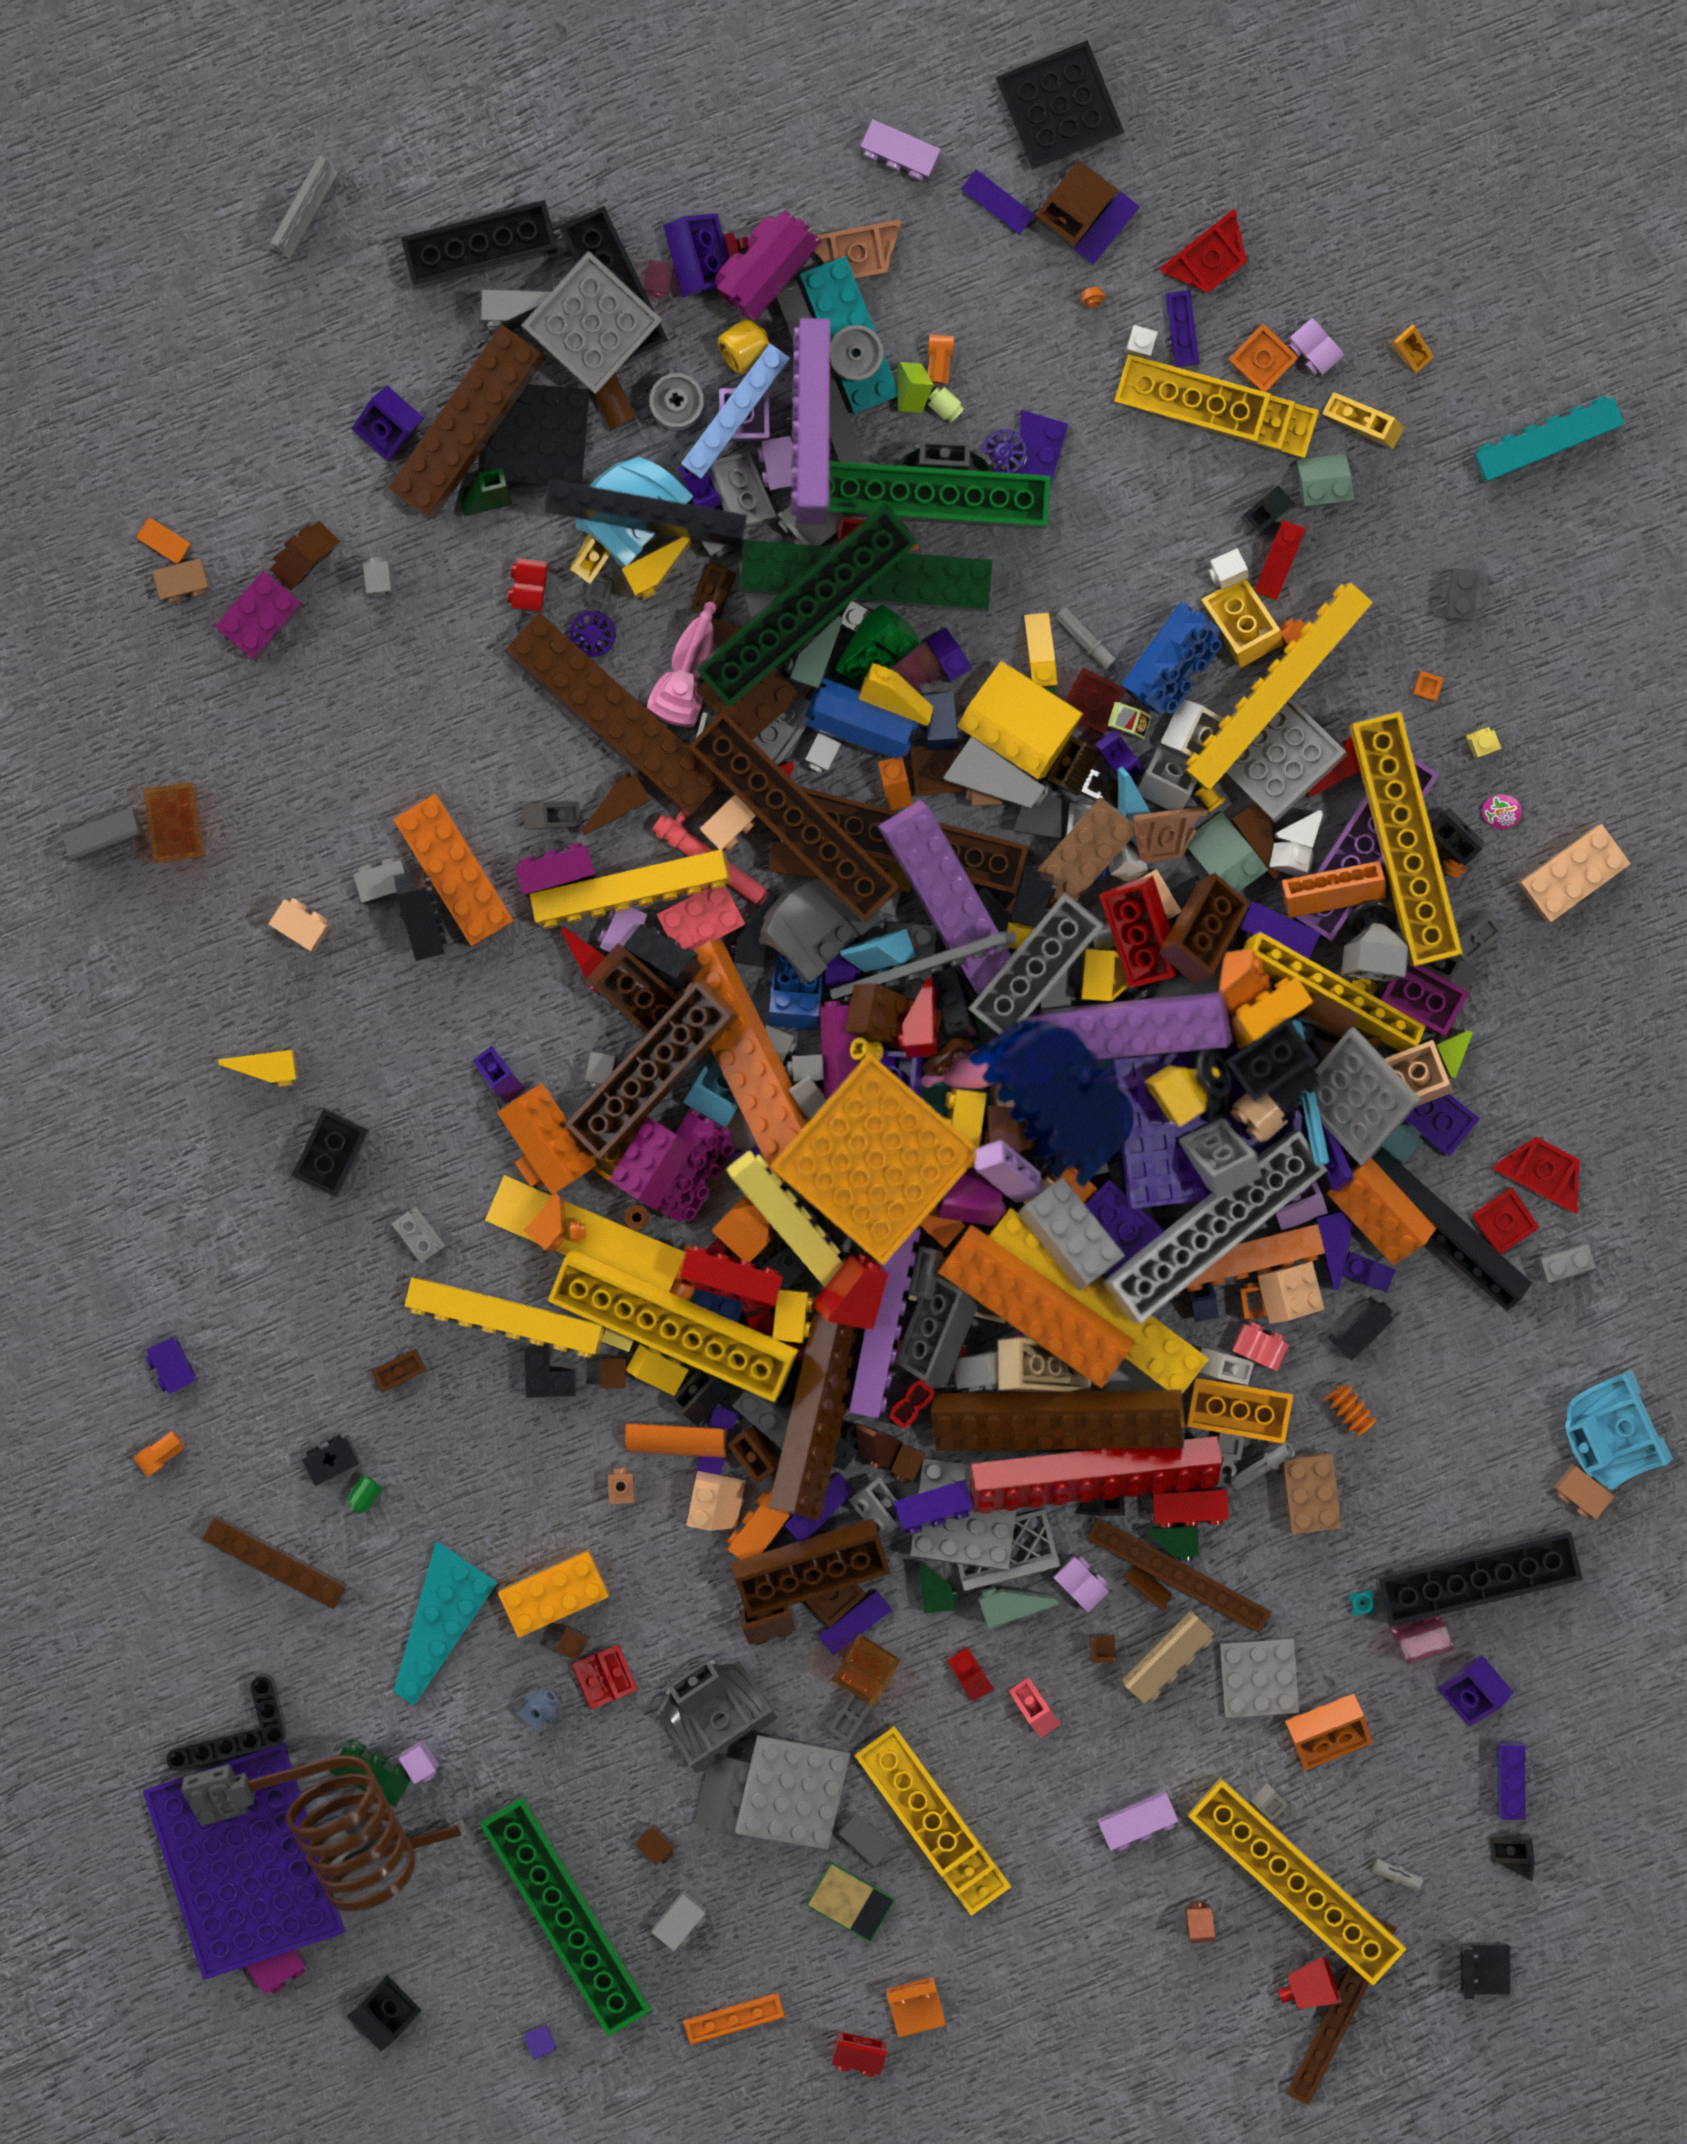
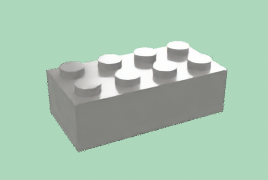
M1063 1177L1018 1212L1079 1291L1083 1290L1124 1257L1121 1250Z

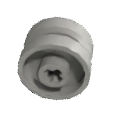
M852 325L843 328L830 342L831 368L838 376L847 381H861L869 378L878 370L883 361L884 349L880 338L874 331L865 326ZM854 348L859 349V352H861V355L857 358L851 355V351Z
M670 373L661 377L653 385L650 393V409L654 419L663 428L671 431H684L693 427L700 420L704 411V397L699 384L692 377L682 373ZM675 399L682 401L680 402V407H675V404L672 402Z

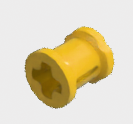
M1202 787L1194 793L1195 797L1199 796L1206 805L1208 813L1226 800L1224 797H1220L1213 787L1210 790Z
M856 1038L852 1042L850 1047L852 1058L862 1060L869 1053L876 1060H881L883 1047L879 1042L869 1043L863 1038Z

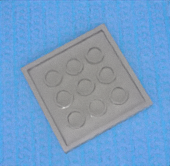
M588 251L521 326L596 394L662 319Z
M1290 697L1225 773L1276 822L1348 754Z
M1355 1028L1350 1029L1315 1070L1322 1077L1319 1080L1320 1086L1315 1090L1321 1123L1361 1166L1373 1157L1421 1101L1415 1092Z
M923 1459L918 1494L964 1479L970 1493L971 1465ZM995 1510L988 1514L974 1513L972 1511L969 1513V1517L956 1521L954 1517L947 1519L945 1525L932 1528V1525L922 1527L923 1531L914 1534L912 1537L910 1557L1008 1571L1016 1510Z
M757 1735L735 1833L828 1849L851 1753Z

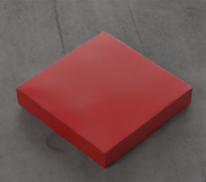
M1512 1187L1470 1214L1490 1245L1500 1254L1539 1229V1226Z

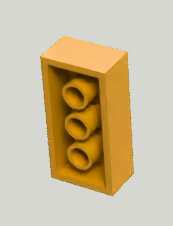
M1196 1376L1192 1381L1185 1425L1197 1429L1284 1444L1293 1394Z
M590 1549L498 1591V1595L518 1638L599 1602L610 1595Z

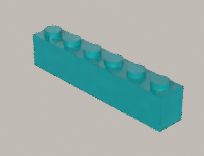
M1606 396L1599 397L1591 401L1593 405L1584 409L1583 405L1577 406L1569 410L1570 415L1561 418L1560 414L1546 419L1547 424L1539 428L1537 424L1524 428V434L1515 437L1514 433L1500 438L1502 442L1500 444L1492 446L1490 442L1478 447L1479 452L1473 455L1483 482H1489L1622 427L1625 423L1614 397L1606 399Z

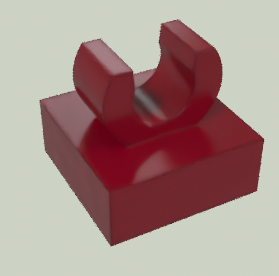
M734 232L724 234L729 258L739 253V251L750 249L747 246L748 237L736 240Z

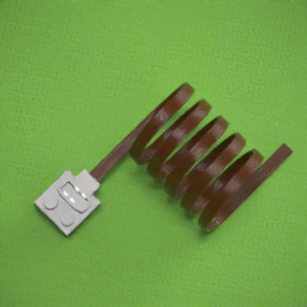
M342 1755L330 1757L252 1780L248 1779L246 1773L234 1776V1771L230 1764L183 1778L182 1792L201 1826L248 1813V1806L254 1804L255 1791L339 1767H357L366 1771L369 1776L357 1773L344 1774L314 1785L292 1803L286 1816V1822L291 1832L296 1836L297 1843L306 1854L308 1863L316 1872V1877L322 1888L325 1889L330 1903L333 1907L342 1911L368 1909L388 1901L398 1894L410 1880L415 1867V1848L462 1835L458 1826L455 1825L407 1838L402 1826L395 1817L393 1809L386 1800L384 1792L376 1781L370 1766L364 1760L355 1756ZM344 1786H368L367 1791L349 1793L322 1804L307 1815L299 1827L294 1826L301 1810L317 1797ZM360 1803L350 1814L328 1825L312 1828L318 1821L332 1812ZM373 1803L378 1804L377 1809H370ZM370 1821L360 1832L348 1836L338 1843L322 1846L333 1835L339 1834L356 1824ZM383 1821L388 1822L387 1827H380ZM305 1839H312L309 1845L304 1844ZM380 1839L370 1850L357 1854L345 1862L331 1864L341 1854L349 1852L365 1842ZM393 1839H397V1842L391 1843ZM407 1851V1860L402 1872L383 1890L354 1900H339L333 1897L334 1893L355 1892L382 1881L397 1867L404 1852ZM390 1856L382 1866L372 1873L358 1879L340 1882L350 1872L361 1869L376 1859ZM314 1857L321 1858L318 1863L314 1862ZM324 1875L330 1876L328 1881L324 1880Z

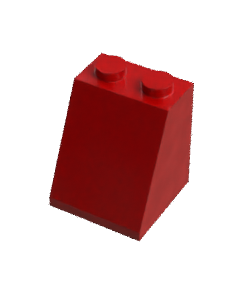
M860 1253V1256L850 1255L816 1298L813 1308L827 1322L873 1330L889 1273L882 1267L881 1263L874 1260L872 1255Z

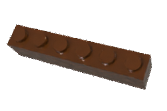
M218 1515L213 1518L202 1539L332 1609H335L348 1585Z

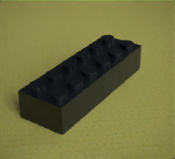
M545 200L400 237L415 290L559 253Z
M605 206L559 227L576 264L589 251L655 312ZM660 323L623 363L624 366L669 345L668 338Z

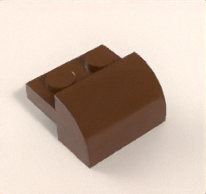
M1311 992L1310 998L1313 1003L1302 1009L1298 1019L1341 1040L1350 1029L1354 1028L1360 1016Z

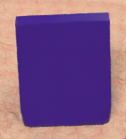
M547 2024L524 2034L533 2060L551 2053L557 2048Z

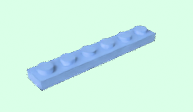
M769 344L682 461L681 465L702 479L790 358L772 344Z

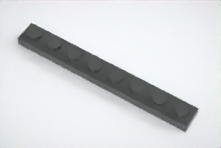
M1003 932L830 990L832 1000L842 999V1003L849 1002L852 999L853 988L856 984L876 983L881 986L885 985V988H892L900 985L899 980L907 978V981L921 978V973L926 971L929 974L943 971V966L950 964L951 967L964 964V959L966 958L979 959L987 956V951L993 949L995 952L1009 949L1008 944L1017 942L1014 932Z

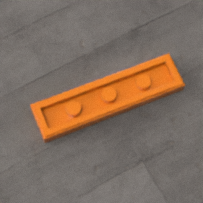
M777 1992L684 2019L683 2023L689 2044L692 2045L785 2018V2014Z

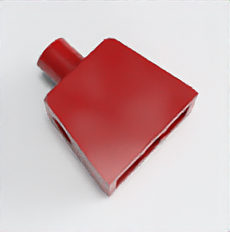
M1321 1957L1289 1974L1290 1986L1279 1989L1282 2002L1287 2003L1296 2000L1299 2009L1342 2002L1327 1957Z

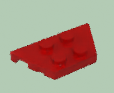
M1235 209L1159 269L1160 272L1208 294L1246 264L1247 259Z
M1534 1136L1493 1165L1492 1169L1577 1214L1578 1173L1580 1170V1160Z

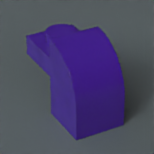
M684 466L678 467L687 490L693 495L691 499L694 505L713 509L716 505L721 504L708 472L700 479Z
M1116 729L1104 735L1096 743L1100 755L1117 777L1118 768L1120 767L1127 771L1133 781L1145 772L1139 759L1127 747Z

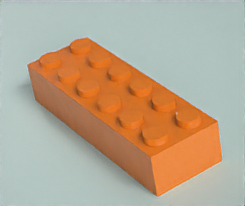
M436 793L393 819L426 874L430 876L431 882L471 947L515 922Z

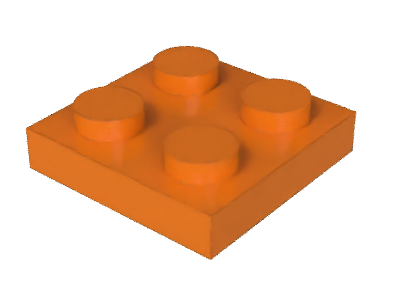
M1262 323L1228 361L1260 391L1267 392L1299 357Z

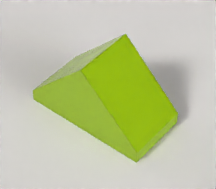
M898 362V412L920 414L923 412L933 383L922 364Z
M1469 1030L1463 1031L1435 1044L1448 1077L1456 1079L1473 1032Z

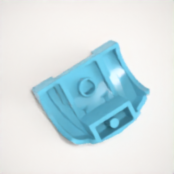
M634 457L611 466L590 485L591 487L685 504L693 497L669 472L641 457ZM576 518V529L590 534L610 552L620 567L627 566L643 549L644 544L656 533Z
M1632 1370L1589 1388L1572 1399L1567 1407V1421L1565 1425L1572 1451L1584 1471L1590 1477L1598 1480L1603 1486H1607L1608 1489H1615L1626 1480L1645 1471L1665 1466L1673 1459L1664 1438H1659L1639 1396L1642 1391Z

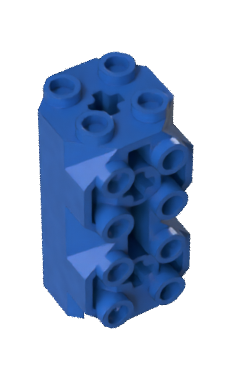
M1182 601L1119 686L1132 698L1138 699L1142 702V705L1158 715L1165 712L1173 713L1177 710L1192 689V681L1189 679L1190 673L1204 672L1221 648V640L1218 639L1221 629L1210 621L1207 623L1208 617L1200 611L1191 612L1193 609Z
M822 678L820 683L822 685L821 689H815L805 715L809 720L804 721L803 726L814 729L815 732L831 738H838L857 745L863 750L898 760L900 756L907 755L911 745L908 739L910 733L916 731L918 722L859 699V691Z

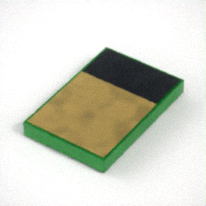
M830 1862L806 1906L871 1942L892 1907L895 1898L837 1864Z

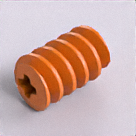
M1342 1384L1330 1392L1323 1400H1333L1329 1408H1339L1335 1416L1344 1415L1345 1418L1341 1424L1350 1423L1351 1426L1348 1429V1433L1356 1431L1357 1434L1354 1438H1357L1371 1428L1377 1418L1375 1416L1368 1417L1371 1410L1369 1408L1362 1409L1365 1404L1363 1400L1355 1402L1359 1395L1357 1392L1349 1394L1353 1388L1350 1384L1346 1386Z

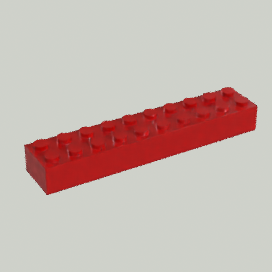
M1214 1436L1184 1440L1183 1448L1098 1449L971 1464L969 1489L974 1505L973 1512H980L982 1514L1004 1509L1006 1511H1014L1022 1507L1039 1508L1048 1504L1064 1505L1075 1501L1086 1503L1092 1499L1101 1498L1111 1500L1119 1496L1137 1497L1145 1493L1162 1494L1165 1491L1172 1490L1183 1492L1190 1488L1199 1487L1209 1489L1219 1483L1222 1458L1218 1438Z

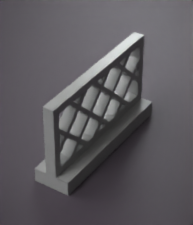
M319 156L268 246L290 260L339 175V172L329 166L325 158Z
M1045 1509L1015 1517V1524L1021 1527L1022 1530L1016 1540H1012L1011 1553L1016 1545L1026 1550L1028 1554L1024 1561L1016 1562L1010 1558V1562L1013 1564H1009L1008 1571L987 1568L989 1570L980 1572L982 1567H979L975 1574L965 1576L963 1565L957 1564L964 1592L1060 1568ZM1042 1516L1044 1527L1040 1534L1027 1528L1031 1518ZM1027 1520L1025 1525L1019 1523L1020 1521ZM1024 1530L1037 1537L1031 1549L1018 1543ZM1044 1531H1046V1534H1047V1538H1048V1539H1046V1538H1044V1537L1042 1536V1534L1044 1533ZM1039 1539L1049 1544L1052 1554L1040 1556L1033 1551ZM1031 1554L1037 1557L1028 1560Z

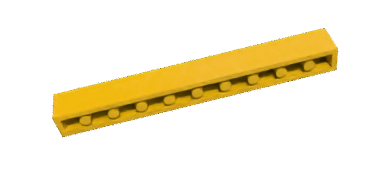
M1347 583L1345 586L1341 584L1333 592L1332 595L1335 598L1329 605L1325 602L1316 612L1318 617L1313 623L1310 621L1306 623L1300 630L1302 636L1298 641L1292 640L1283 650L1286 653L1280 661L1275 659L1267 669L1270 673L1264 680L1260 677L1251 687L1253 690L1248 698L1243 696L1235 705L1237 711L1231 717L1227 715L1218 725L1221 728L1215 736L1211 733L1202 743L1204 749L1199 754L1195 752L1187 760L1186 764L1188 767L1184 771L1206 790H1210L1373 603L1352 583Z

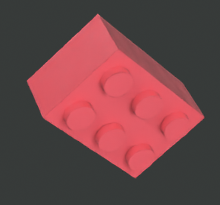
M726 887L719 890L706 888L702 893L693 895L656 914L668 938L672 937L683 949L689 947L694 950L708 941L718 940L746 925Z

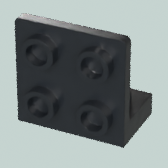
M1508 1944L1460 1945V1991L1464 1999H1474V1995L1510 1994V1946Z

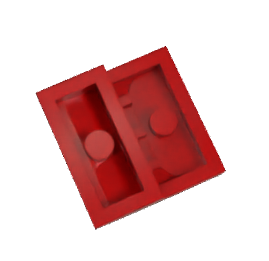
M619 1644L570 1664L589 1710L638 1690Z

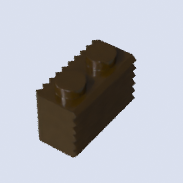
M1070 736L1047 780L1059 788L1078 796L1079 791H1082L1081 788L1084 786L1086 778L1089 777L1088 774L1094 769L1093 766L1096 764L1098 757L1101 756L1100 752L1087 743Z

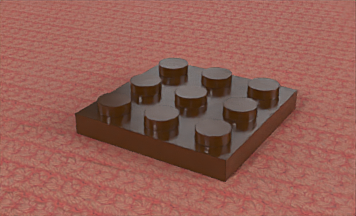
M774 668L731 707L727 706L707 682L703 683L696 690L718 715L723 711L752 740L801 697L777 668Z

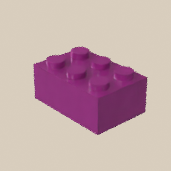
M262 570L215 625V628L256 661L300 610L303 604Z
M580 842L566 846L568 851L559 853L557 849L543 853L544 858L535 860L533 856L520 859V865H516L515 869L523 895L528 896L531 893L553 889L597 876L589 847L587 845L582 846Z
M1407 959L1405 977L1387 982L1378 999L1424 1024L1426 1028L1435 1033L1446 1036L1469 992L1420 965L1410 966Z
M647 1116L609 1181L637 1200L657 1210L695 1146Z

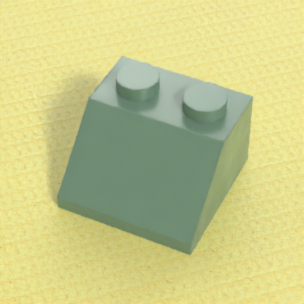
M1346 454L1296 460L1302 509L1349 504L1354 501L1352 477Z

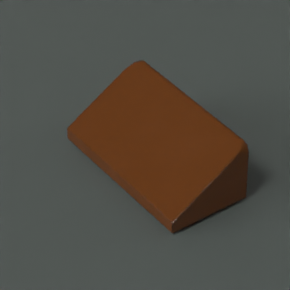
M708 563L691 609L701 613L704 610L705 603L713 602L716 605V611L712 614V618L720 619L736 578V573Z
M1132 1565L1124 1575V1579L1160 1610L1165 1609L1172 1594L1150 1574Z

